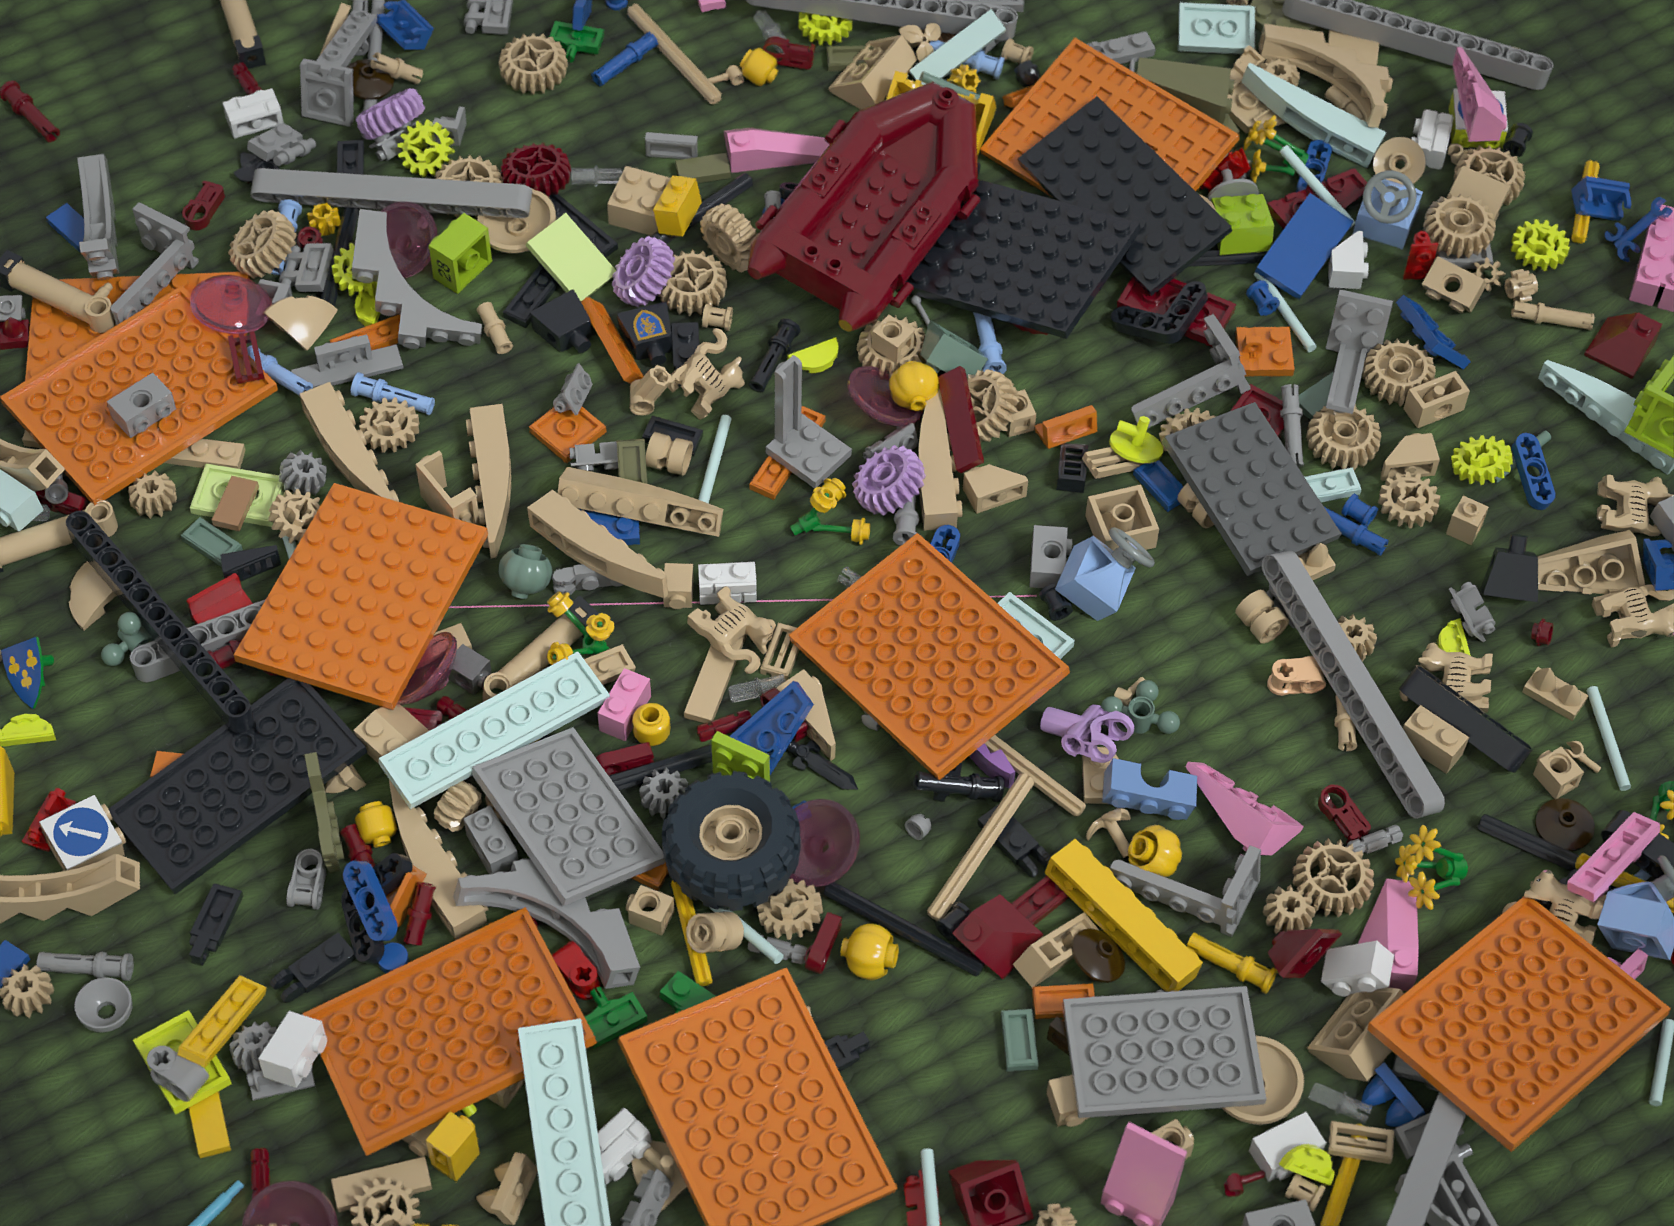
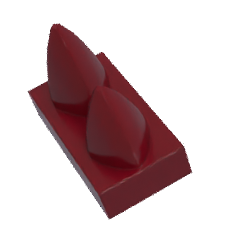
M9 317L5 322H0V350L28 347L30 332L28 319L19 321Z

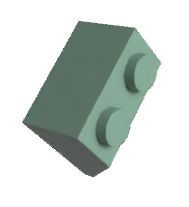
M929 322L920 353L927 361L925 364L932 367L937 373L940 370L948 372L961 366L966 371L967 381L968 374L976 375L977 370H982L988 358L973 344L937 323Z

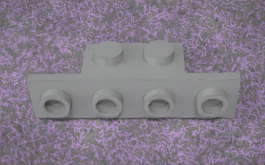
M362 335L314 347L317 364L293 369L291 372L312 383L313 388L328 382L333 386L353 381L358 372L363 373L364 377H370L402 369L403 364L397 344L371 351L368 335Z

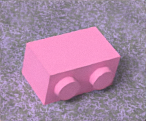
M624 668L609 693L610 697L604 701L598 712L599 731L626 741L633 729L632 719L634 712L641 705L647 704L651 698L650 678Z

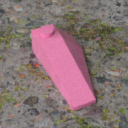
M1457 47L1452 66L1468 141H1499L1502 130L1506 129V115L1502 114L1500 103L1464 49Z
M755 128L724 131L731 173L815 163L830 145L825 141V137Z
M1188 762L1185 767L1189 773L1197 776L1198 786L1233 837L1244 845V851L1247 852L1251 845L1261 849V855H1273L1303 829V825L1273 805L1272 808L1256 802L1258 796L1253 792H1248L1241 788H1233L1235 785L1233 780L1205 763Z
M1386 879L1358 944L1377 940L1394 955L1388 988L1408 991L1414 986L1418 976L1417 897H1410L1408 895V892L1414 889L1409 881L1404 883L1402 880Z

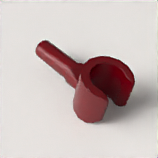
M1264 1170L1241 1176L1238 1173H1233L1228 1176L1224 1182L1226 1196L1236 1197L1243 1194V1185L1266 1177Z

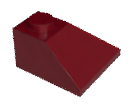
M1639 312L1608 317L1587 348L1584 356L1633 379L1655 345L1662 324Z
M1001 894L973 910L952 933L1002 979L1015 967L1013 964L1029 946L1040 940L1044 935Z
M1335 929L1282 931L1273 939V947L1269 950L1268 954L1278 973L1283 978H1303L1342 933Z
M976 1160L948 1171L955 1199L968 1226H1016L1034 1219L1017 1160Z

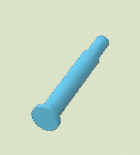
M237 1180L225 1193L219 1195L189 1226H207L231 1202V1199L244 1188V1185Z

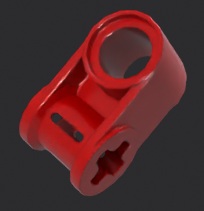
M571 940L554 952L552 957L571 991L579 999L590 1000L592 999L590 992L593 989L596 991V987H600L597 970L579 946Z

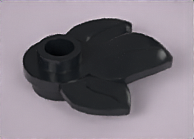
M242 152L240 158L242 168L236 170L234 175L240 181L253 182L256 169L280 168L275 165L273 158L265 161L257 155Z

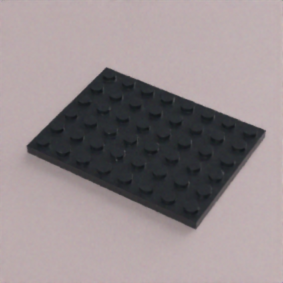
M978 179V187L973 194L980 198V202L966 220L955 216L907 279L906 282L911 283L914 287L910 294L1067 339L1140 233V223ZM963 202V203L960 205V208H961V209H962V207L965 205L966 202Z

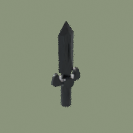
M794 740L790 742L787 750L796 756L792 763L794 768L804 771L806 765L802 762L805 761L809 768L841 789L858 790L852 775L818 754L821 748L815 741L811 740L807 745H799Z

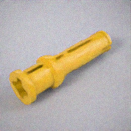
M1195 932L1187 943V948L1192 949L1197 955L1236 974V978L1239 981L1244 982L1246 980L1260 987L1261 992L1267 994L1278 972L1276 968L1269 969L1255 962V958L1252 956L1244 958Z

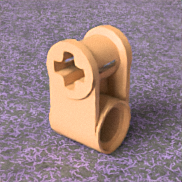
M1307 656L1277 660L1273 664L1272 674L1268 678L1267 686L1273 694L1283 696L1288 694L1316 693L1325 688L1326 682L1324 674L1315 658Z

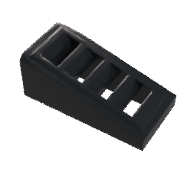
M1061 444L1056 490L1084 493L1087 465L1082 457L1085 452H1088L1089 445ZM1066 451H1068V452L1082 453V455H1081V454L1066 453ZM1065 458H1069V459H1079V460H1081V462H1080V461L1065 460ZM1065 466L1081 467V469H1078V468H1068V467H1065ZM1064 473L1080 474V476L1066 475Z
M277 545L220 555L224 579L236 573L240 582L281 565Z

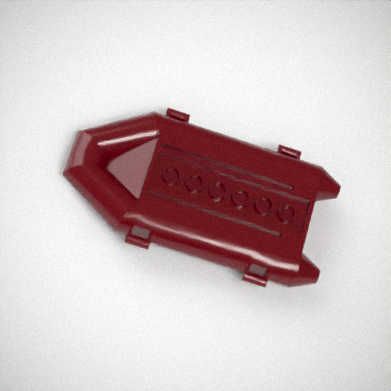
M934 81L855 112L847 124L840 119L836 122L824 138L830 145L779 209L770 205L755 223V226L761 231L750 245L747 270L751 277L761 279L775 273L839 309V325L848 332L876 322L888 304L896 308L901 307L914 289L911 283L906 282L955 216L966 220L980 202V198L973 194L978 187L976 105L959 96L953 89L945 88ZM963 202H966L965 205H964V206L962 207V209H961V208H960V205H961ZM900 289L896 296L893 297V293Z

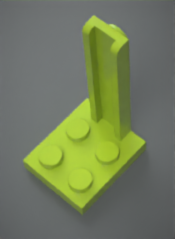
M1674 356L1670 361L1664 360L1660 369H1657L1643 391H1640L1633 404L1636 406V409L1624 430L1625 433L1674 458V397L1665 391L1674 380Z
M718 731L715 733L711 740L713 774L721 772V775L725 776L733 775V771L747 773V777L754 779L756 776H759L770 782V756Z

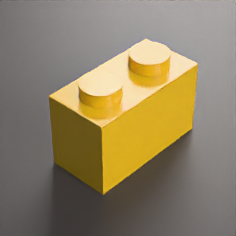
M672 176L653 208L659 234L682 237L685 234L702 203L696 178Z
M449 1112L426 1139L432 1166L455 1182L459 1180L480 1154L475 1125L471 1120L463 1115L458 1117Z

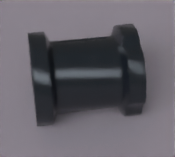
M1524 123L1513 124L1510 129V137L1503 144V150L1505 152L1510 151V155L1513 157H1521L1526 150V143L1533 136L1532 129Z
M1057 583L1044 587L1039 593L1041 600L1046 602L1049 609L1050 619L1054 621L1068 617L1073 611L1071 603L1067 602L1066 598L1055 590Z
M956 902L950 913L935 922L936 928L947 940L955 941L957 937L952 933L971 913L970 909L963 903Z

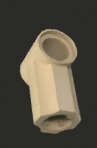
M656 365L642 379L631 383L630 410L632 413L643 416L654 411V402L671 383V375L666 371L665 367Z

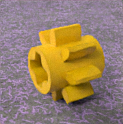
M960 65L959 69H951L952 74L947 80L948 82L974 93L977 92L975 88L980 80L976 74V69H969L968 65Z
M328 203L314 205L313 213H307L310 227L318 229L321 236L334 234L335 226H340L338 208L332 209Z

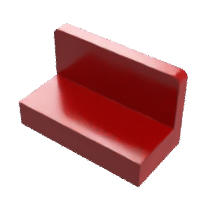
M236 573L186 600L191 619L196 625L253 604L243 591L240 579Z

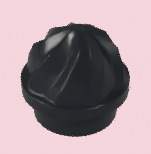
M1027 60L1015 68V79L1023 86H1033L1040 76L1039 67L1033 64L1031 60Z

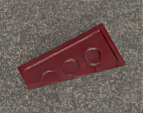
M1353 168L1328 178L1321 184L1345 210L1363 196L1367 182ZM1310 186L1297 193L1288 194L1277 201L1273 200L1267 203L1270 215L1283 230L1310 193L1320 199Z

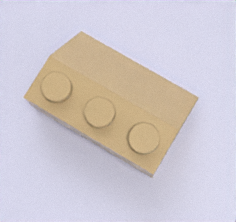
M903 35L869 41L865 45L866 47L853 59L854 61L828 88L829 91L859 109L885 101L884 98L888 95L895 71L908 74L909 70L912 69L911 66L917 61V56ZM858 60H864L866 62L860 65H856V62Z
M397 702L394 710L385 707L374 710L354 729V734L366 746L367 754L378 763L380 757L427 733L429 730Z
M1382 988L1376 989L1373 992L1350 994L1311 1042L1307 1050L1345 1078L1368 1081L1376 1073L1375 1069L1392 1052V1050L1367 1030L1369 1022L1404 995L1401 989Z

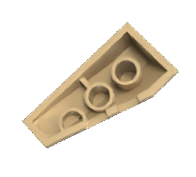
M1630 530L1601 536L1538 556V590L1581 592L1582 594H1609L1620 592L1626 587H1641L1645 585L1636 537Z

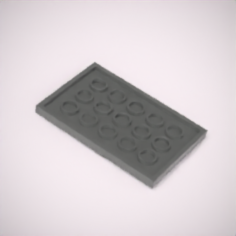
M1255 402L1164 437L1162 441L1164 447L1247 576L1262 570V560L1266 555L1293 551L1298 556L1312 550L1318 543L1325 545L1339 539L1341 535L1340 530Z

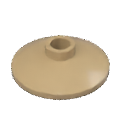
M1396 137L1384 142L1376 151L1373 161L1375 174L1387 170L1398 171L1406 175L1413 184L1422 176L1426 164L1422 148L1415 141L1405 137ZM1400 160L1405 161V166L1402 169L1396 168V163ZM1388 178V179H1387V180H1390V181H1393V182H1396V183L1403 184L1402 182H1400L1399 180H1396V179H1392V178Z

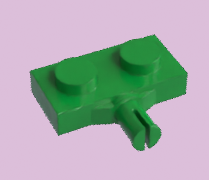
M555 21L550 37H553L555 42H560L563 49H567L565 55L567 62L570 59V63H572L577 51L593 54L599 53L604 38V29L584 26L582 31L573 30L572 24Z
M680 971L661 989L659 998L673 1007L675 1010L674 1014L717 997Z
M596 987V991L593 989L590 992L598 1006L591 1014L585 1016L597 1042L592 1045L593 1049L648 1021L647 1014L633 992L613 1000L607 999L601 987Z

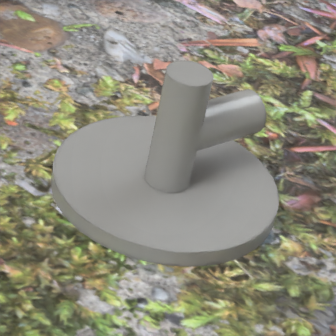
M1225 169L1221 172L1223 183L1214 187L1209 192L1207 199L1212 201V198L1259 194V191L1254 182L1247 179H1233L1231 170Z

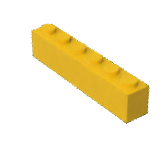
M1074 839L1050 857L1045 874L1165 992L1180 991L1196 978L1203 964L1198 955L1192 949H1188L1177 938L1175 932L1167 928L1150 908L1145 907L1135 897L1131 889L1125 887L1117 880L1108 867L1103 866L1086 846H1083Z

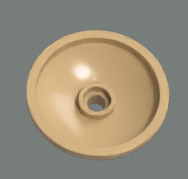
M532 189L530 212L527 218L478 216L477 221L488 227L490 247L506 253L529 251L525 246L527 242L556 221V212L551 200L542 192Z
M1256 1036L1266 1093L1265 1105L1224 1107L1222 1109L1240 1121L1251 1124H1267L1284 1118L1294 1110L1303 1092L1304 1077L1299 1061L1287 1047L1273 1039Z

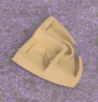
M307 295L306 298H294L293 296L283 298L273 303L263 313L282 331H285L304 350L308 351L326 329L338 309L323 299Z
M88 561L77 571L70 585L69 607L75 622L85 631L105 614L103 607L117 596Z

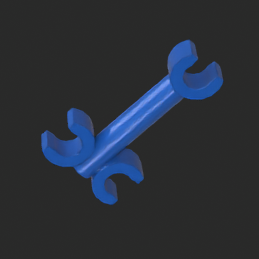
M1661 197L1655 198L1651 203V211L1628 231L1624 225L1617 222L1615 224L1618 229L1616 236L1608 231L1605 232L1606 239L1613 242L1618 248L1617 253L1620 259L1627 262L1630 261L1627 256L1628 249L1631 248L1634 252H1640V247L1631 241L1657 218H1667L1672 214L1673 210L1669 207H1665L1660 211V207L1666 202L1665 199Z

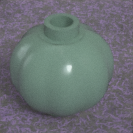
M521 544L519 548L508 551L500 560L499 576L502 582L512 590V596L527 599L528 594L538 593L550 583L553 574L552 566L548 558L541 554L542 549L533 545Z

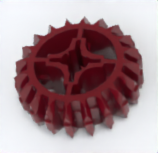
M533 142L531 146L523 144V148H514L513 153H507V158L502 160L500 173L503 183L525 185L535 191L542 192L549 198L550 194L558 195L559 190L565 189V185L569 183L571 176V165L569 164L567 154L563 153L561 148H555L554 144L546 146L544 142L540 145H535Z

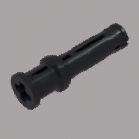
M780 319L777 324L778 330L768 340L769 349L752 380L749 382L752 390L759 393L765 391L766 385L775 372L781 358L790 352L794 337H798L801 329L799 325L790 319Z
M917 771L913 782L915 790L966 795L971 800H976L979 797L992 799L993 802H1000L1004 794V780L1002 776L986 778L980 777L976 773L970 774L968 777L946 774L938 780L931 773Z

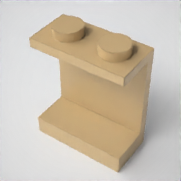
M440 451L425 456L420 462L416 463L421 497L435 513L480 526L477 497L471 488L452 498L444 491L443 488L447 486L443 457Z

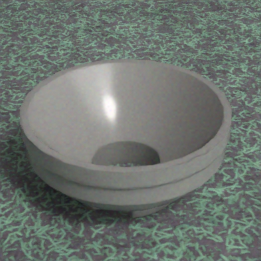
M104 977L89 982L79 991L75 1000V1012L78 1019L86 1028L95 1032H108L117 1029L126 1022L132 1011V996L129 989L124 983L114 978ZM112 1005L116 1008L115 1014L108 1019H102L98 1016V1012L103 1006Z

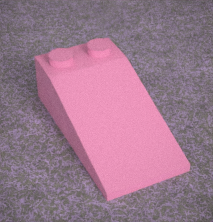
M1129 1122L1103 1190L1101 1204L1105 1205V1208L1115 1215H1124L1132 1219L1137 1226H1161L1174 1202L1187 1151Z

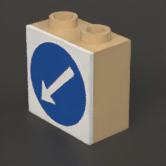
M95 795L40 821L41 830L45 835L46 842L63 871L84 867L114 854L125 856L123 844L126 843L125 837L119 827L114 829L110 822L112 820L110 811L105 804L100 805Z

